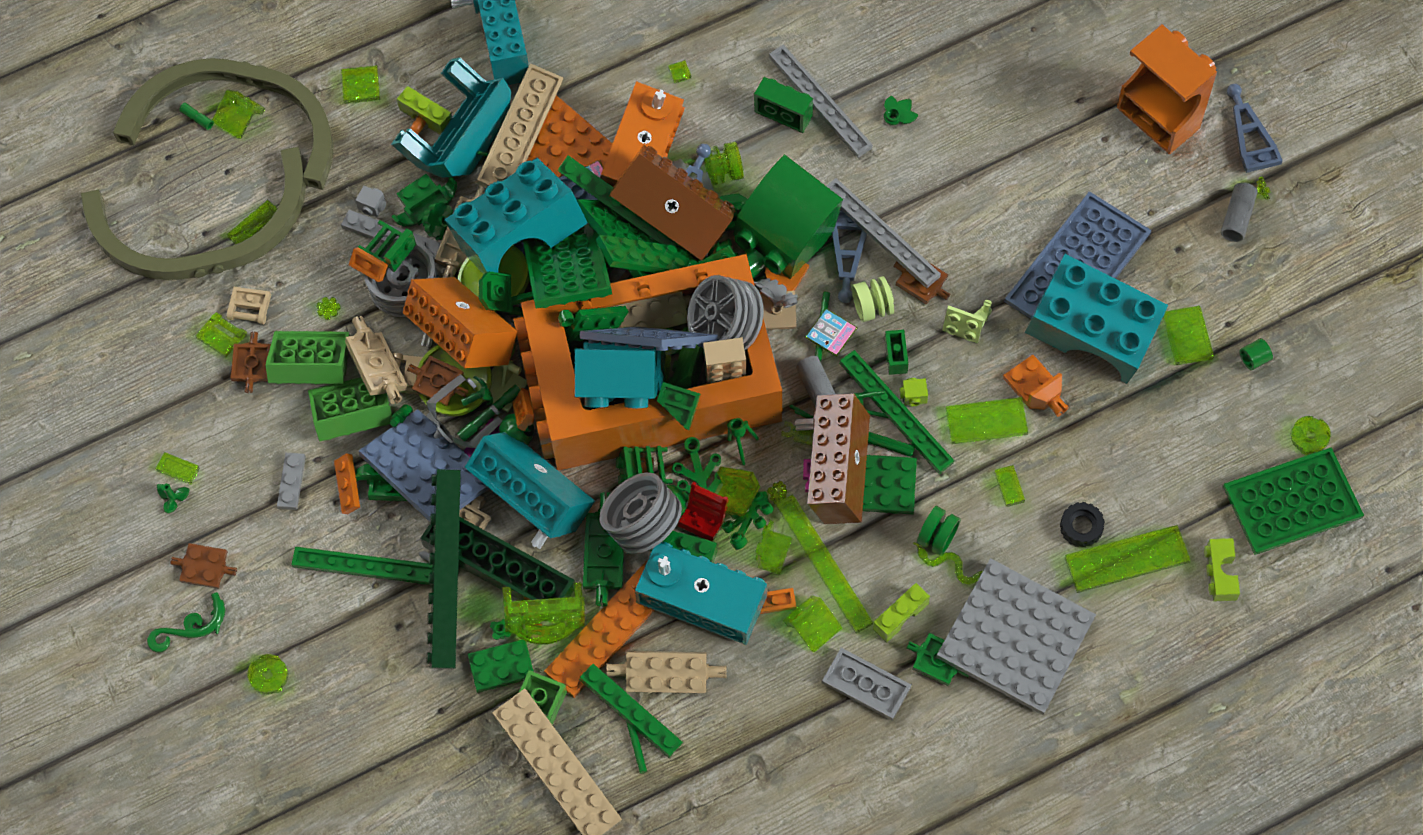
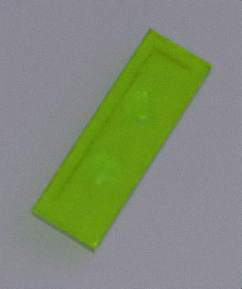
M266 200L226 234L227 238L236 245L252 237L270 221L278 208L269 200Z

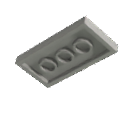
M840 648L822 680V684L892 721L912 686L843 648Z

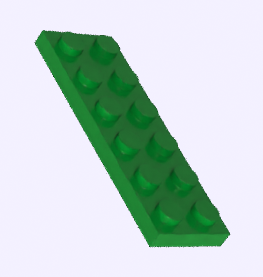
M599 235L596 239L610 267L660 273L698 264L693 254L683 247Z

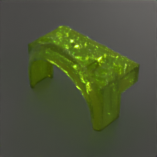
M582 582L574 583L575 597L511 601L510 587H502L505 632L514 633L526 642L540 645L556 643L567 638L575 629L584 626L585 605ZM541 621H549L550 623H555L545 626L535 625L541 623Z

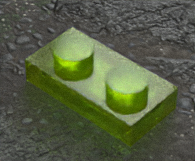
M1014 466L996 469L994 474L1005 506L1009 507L1025 503V497Z

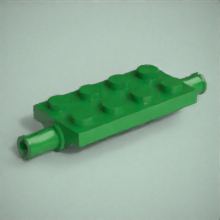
M605 492L600 493V509L595 513H588L586 515L583 589H596L595 605L601 607V599L603 607L608 606L609 589L620 590L623 586L624 550L600 524V512L606 501Z

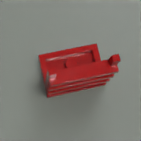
M693 482L691 484L687 509L678 521V527L706 540L714 541L722 528V524L725 522V512L729 499L726 496L722 497L704 489Z

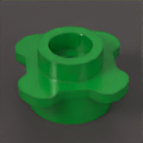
M507 619L491 622L490 628L493 630V639L499 640L511 636L512 632L509 630V621Z

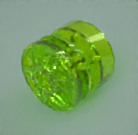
M736 141L724 143L722 153H720L719 148L715 145L713 147L714 154L712 155L711 152L710 156L704 159L706 172L713 186L718 184L717 176H719L722 184L725 183V174L729 175L731 181L744 179L741 156Z

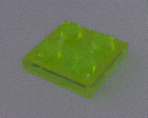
M377 65L341 69L344 104L380 100Z

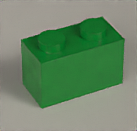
M904 329L885 331L888 374L908 373L909 363Z

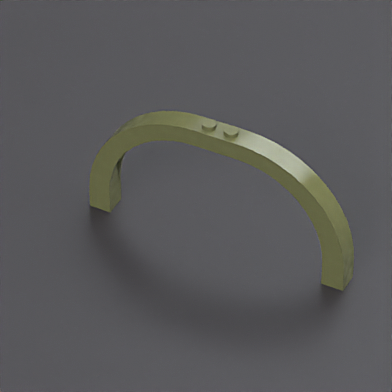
M217 58L198 59L177 64L158 73L144 83L130 98L113 132L117 142L135 145L147 116L166 96L193 83L223 80L277 92L292 100L305 112L313 127V148L303 175L306 186L323 190L333 160L332 132L326 113L316 96L301 82L287 74L269 69L263 65H252L245 61L239 62Z
M299 146L280 150L285 173V187L277 211L259 232L236 245L180 258H156L138 253L124 245L110 230L106 217L104 198L99 189L81 193L87 224L99 247L111 260L122 268L143 277L159 280L201 278L207 274H219L226 270L241 267L264 256L277 246L289 233L301 212L306 185L303 179L305 170Z

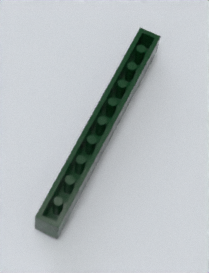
M437 469L435 474L431 475V486H434V494H431L430 503L431 506H434V513L430 514V525H433V533H430L429 543L433 545V553H429V565H432V573H429L428 584L432 585V593H428V604H431V612H428L427 624H431V632H427V644H430V652L426 654V664H430V669L456 668L461 470Z

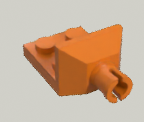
M1031 355L1003 375V379L1029 409L1045 410L1049 407L1057 417L1061 416L1060 412L1064 414L1068 410L1069 406L1060 397L1062 374L1058 373L1053 377L1034 355Z

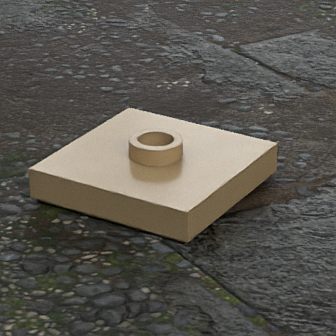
M786 291V294L792 292L794 295L795 291ZM759 292L763 301V319L766 330L797 329L796 305L788 308L783 306L775 307L768 297Z

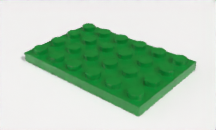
M577 200L589 226L598 235L658 243L599 200ZM627 269L633 278L655 274Z
M1332 447L1223 485L1254 555L1364 517L1362 509Z

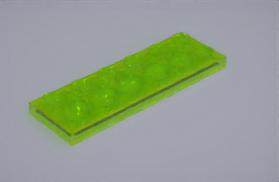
M1178 525L1065 555V560L1077 593L1190 563V557Z

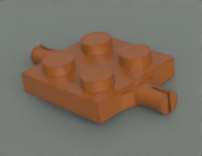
M895 262L893 267L902 272V275L896 281V286L926 305L936 295L945 300L950 297V293L942 289L943 283L948 278L947 273L932 265L941 275L939 279L926 288L900 263Z
M250 332V342L234 344L231 380L246 382V393H253L254 382H268L265 364L271 344L258 343V332Z
M430 355L421 368L410 364L407 369L408 372L417 375L412 390L429 399L460 374L462 376L464 374L462 370ZM458 385L438 403L447 406L455 393L465 398L468 390Z
M189 543L184 558L172 557L170 562L171 565L181 566L182 568L179 581L193 585L219 589L224 574L234 576L237 574L236 567L226 566L228 553L226 549Z

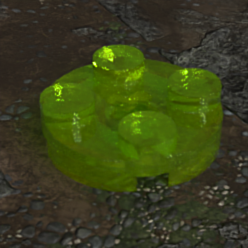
M1304 416L1294 424L1291 430V440L1293 445L1302 454H1313L1327 447L1331 431L1324 420L1313 418L1314 416ZM1308 431L1315 434L1314 439L1307 437Z
M265 654L250 664L247 677L254 690L258 693L269 695L282 691L288 680V669L278 656ZM268 670H271V673L273 674L272 677L266 679V677L263 676V673H267Z

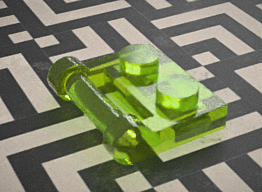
M216 312L196 334V338L227 358L232 352L234 344H238L246 337L247 331L237 328ZM219 324L233 333L234 336L230 337L216 328L215 325Z

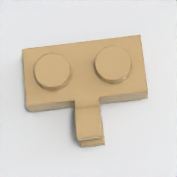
M478 496L471 505L467 504L460 510L461 518L483 530L491 520L489 515L480 511L486 502L484 497Z

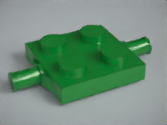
M929 633L926 641L921 646L909 641L906 649L917 653L912 670L946 686H949L952 678L957 673L967 678L969 677L966 673L936 658L945 641L944 639Z

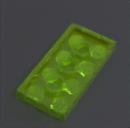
M1022 397L946 406L951 444L1028 435Z

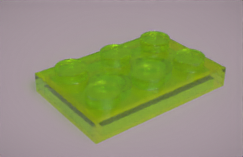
M1200 306L1165 312L1163 320L1176 366L1212 360L1214 358Z

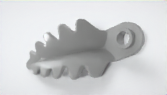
M770 278L754 281L755 287L761 288L762 294L768 297L775 307L783 306L788 308L798 303L797 294L793 295L792 292L786 294L787 288L783 284L778 285L776 279L770 281Z

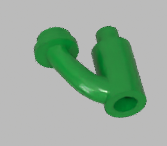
M408 404L402 405L391 416V426L396 427L399 423H403L406 417L413 413L412 407Z

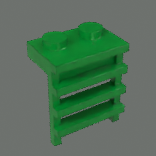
M379 220L377 223L382 226L381 230L366 248L361 245L358 248L387 263L388 268L395 272L417 244L411 230L406 228L401 233ZM389 230L391 234L386 238V240L382 243L378 250L375 253H372L371 251L375 248V246L379 243V241L384 237V235ZM397 236H399V238L396 240V242L392 245V247H391V248L388 250V252L384 255V259H382V258H381V255L385 252V250L389 247V245L393 242V240H394Z
M639 446L634 448L623 447L619 456L616 457V468H619L620 472L618 484L620 485L632 476L642 473L640 453H645L647 472L654 473L651 453L655 452L659 478L665 484H672V479H666L662 457V452H667L668 448L661 446L652 448L650 446L645 448H639Z

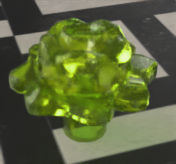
M782 481L773 483L772 487H769L767 490L768 494H770V500L774 504L783 502L788 493L786 485Z

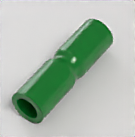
M183 103L180 106L179 111L194 120L206 130H210L213 127L214 121L199 113L189 104Z

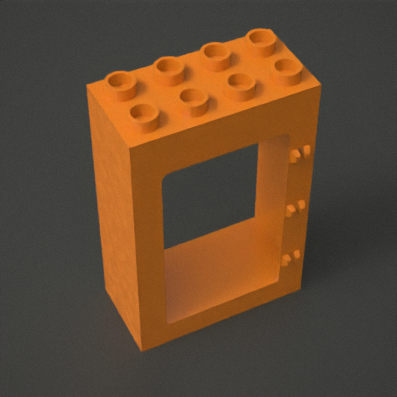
M747 254L610 283L612 295H607L603 298L596 297L586 301L569 302L565 305L558 304L547 308H535L534 300L521 302L523 317L514 318L513 320L515 329L518 331V343L545 460L555 458L557 470L559 471L614 459L619 456L623 447H669L685 443V440L689 437L701 440L727 434V423L735 418L748 421V425L751 428L782 422V388L764 319L757 338L745 350L747 376L687 389L701 394L690 430H686L657 401L658 395L654 399L648 398L647 408L624 407V403L608 407L585 410L582 407L580 397H575V373L565 329L558 320V314L563 310H569L575 317L578 310L606 308L681 291L682 294L689 295L694 293L703 280L713 275L747 281L754 285Z

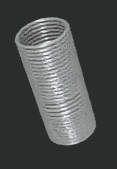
M1241 182L1234 186L1221 229V235L1227 240L1238 242L1242 241L1245 237L1258 193L1257 188L1249 183Z
M817 356L807 357L796 365V369L815 409L818 395H835L834 389Z

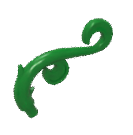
M219 593L211 594L214 609L210 615H213L207 625L202 628H193L194 624H198L201 627L203 619L198 613H191L184 618L185 630L159 628L151 631L147 638L149 648L157 653L167 650L171 641L170 637L166 636L165 641L161 644L156 642V637L162 633L186 638L203 637L213 631L218 634L225 617V604L220 599Z

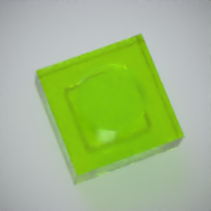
M686 60L668 65L674 84L691 79V73Z

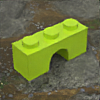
M409 86L397 98L400 111L413 119L416 115H419L426 121L428 128L440 135L452 119L450 111Z
M1233 538L1209 539L1207 546L1204 547L1205 558H1208L1209 562L1206 566L1207 576H1210L1211 579L1209 595L1213 596V602L1237 601L1240 595L1238 575H1227L1221 569V565L1233 563L1236 557Z
M915 583L874 621L873 630L887 643L901 630L902 625L912 615L915 617L929 604L930 595Z

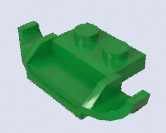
M427 173L396 193L398 199L405 206L403 208L404 212L400 215H392L391 217L400 226H420L425 210H430V204L443 202L445 206L449 205L455 195L457 182L453 177H450L444 186L440 184L436 186Z
M364 464L355 471L356 482L367 480L369 500L407 501L369 464Z

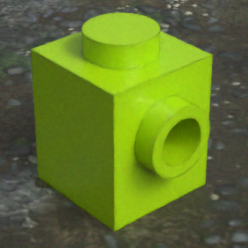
M908 378L903 380V385L899 388L900 399H904V405L915 407L927 403L928 390L926 378Z

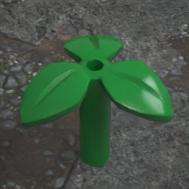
M474 376L473 378L480 383L481 389L461 399L463 406L481 397L487 400L488 405L492 404L493 396L488 385L483 379Z
M157 484L159 496L162 499H169L163 505L165 513L175 511L178 507L175 500L184 501L190 491L188 487H181L174 493L169 484Z

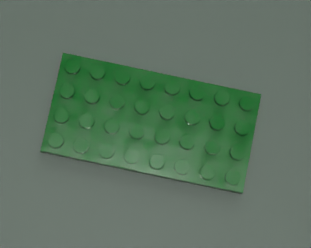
M588 221L586 225L552 248L545 241L538 238L523 239L535 308H547L558 304L565 305L569 302L586 301L591 298H603L607 295H612L604 255L596 242L599 235L589 226Z

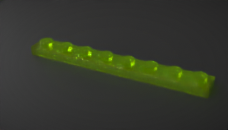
M792 494L776 503L777 509L855 634L873 625L870 616L794 495Z

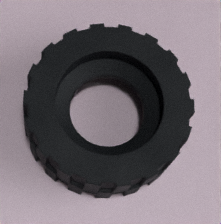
M1077 502L1074 505L1071 504L1064 511L1060 522V531L1063 534V538L1069 544L1084 548L1092 546L1099 541L1104 530L1105 520L1103 519L1102 512L1093 504ZM1078 516H1085L1090 519L1092 528L1087 533H1078L1073 528V520Z

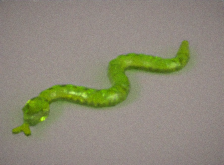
M913 542V545L918 547L917 554L919 558L928 566L935 567L947 560H953L955 562L956 577L962 584L970 585L976 583L984 571H979L971 577H965L963 574V561L959 555L953 552H946L935 560H930L927 551L920 547L919 544Z

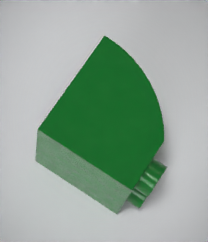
M784 154L757 185L739 212L733 233L734 239L738 246L747 252H751L753 249L759 251L764 257L763 262L772 273L780 274L782 272L791 279L832 237L843 199Z

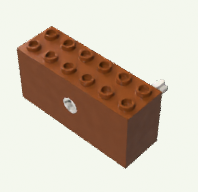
M643 145L614 185L610 196L702 261L732 221L735 213L734 206L730 202L718 198V194L713 190L704 188L699 180L690 178L684 169L676 168L672 165L673 163L667 157L662 158L653 147Z
M854 393L818 395L814 417L810 419H796L795 421L797 431L814 430L807 504L824 524L862 523L870 414Z

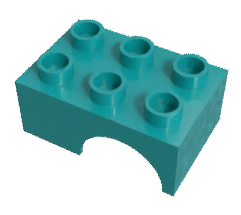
M538 158L520 164L515 173L503 181L490 184L486 188L485 193L471 202L460 204L456 207L454 213L445 219L461 251L483 274L489 271L498 273L503 255L518 241L527 238H538L545 241L552 248L587 224V220L572 190Z
M1064 254L1024 333L1064 353L1069 350H1082L1093 353L1111 363L1121 375L1120 381L1127 384L1138 370L1168 305Z
M588 340L584 342V349H575V397H585L586 407H608L609 402H613V398H624V407L647 408L648 398L654 399L660 392L662 383L665 382V351H658L656 347L654 349H642V345H640L639 348H630L628 344L626 346H615V342H613L612 345H602L601 341L599 343H588Z

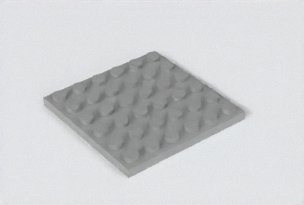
M990 558L936 658L1043 715L1096 614Z

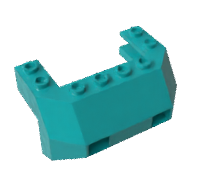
M459 57L450 59L440 74L463 93L466 98L434 145L431 147L412 129H407L405 132L400 130L391 143L395 149L417 168L441 178L472 173L483 155H479L477 152L487 151L498 135L510 108L511 90L504 78L486 81Z

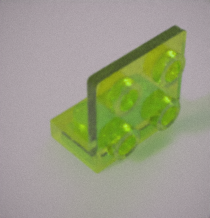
M226 90L212 121L233 136L241 139L252 116L255 114L263 115L265 108L239 91Z
M720 466L717 473L723 486L718 495L726 496L729 499L725 513L744 516L759 491L760 485L751 471Z
M770 520L769 524L765 525L762 530V543L758 542L755 560L758 561V568L780 575L793 537L774 532V521Z
M813 595L783 619L786 626L797 631L811 652H816L842 629L841 624L821 597Z

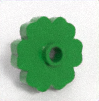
M443 202L430 204V210H425L422 224L429 237H435L436 240L443 239L448 226L445 219L452 215L454 211L450 205L445 206Z

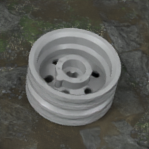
M394 239L393 242L389 245V247L385 250V252L381 255L382 259H384V255L388 252V250L392 247V245L396 242L397 239ZM417 241V245L395 272L387 267V276L384 277L383 281L377 282L364 274V279L374 304L388 315L407 317L403 314V307L407 298L405 294L408 293L411 279L439 278L432 254L423 244ZM381 245L376 247L372 253H375Z
M713 275L706 278L698 285L689 303L687 316L689 332L718 335V341L742 337L744 350L748 349L757 338L763 322V301L758 289L747 281L725 276Z
M641 473L625 480L612 491L602 506L600 524L624 551L632 554L642 553L654 548L669 536L680 519L682 506L680 500L662 482L659 476L654 473Z

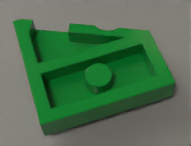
M663 382L657 401L686 430H690L701 394Z

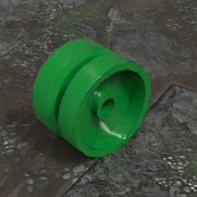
M935 506L926 518L916 543L927 548L933 542L932 552L942 556L952 542L960 525L961 518L950 514L945 519L946 510Z

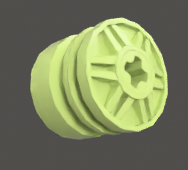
M884 276L878 277L877 281L871 279L870 289L865 281L851 286L854 305L861 322L875 319V310H877L880 317L885 316V311L888 315L894 314L893 294Z

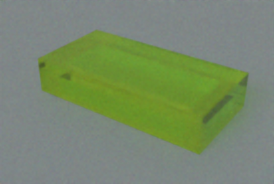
M164 452L155 469L160 473L191 485L200 468L196 464Z

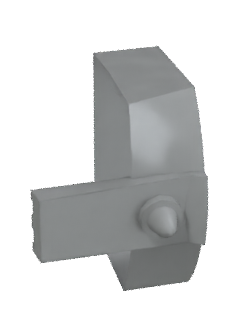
M460 374L426 402L430 410L426 417L437 427L434 433L435 439L443 436L450 443L455 442L465 447L476 448L483 436L489 435L502 422L498 417L500 412L494 405L489 407L497 417L469 443L450 435V432L437 419L436 403L466 380ZM470 378L466 380L473 389L477 387Z

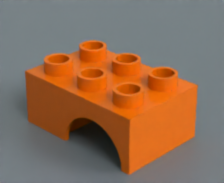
M1161 24L1130 50L1129 55L1136 57L1141 62V65L1122 85L1117 109L1170 155L1200 129L1217 71L1214 62L1204 54L1198 56L1188 47V41L1182 33L1176 30L1171 32Z

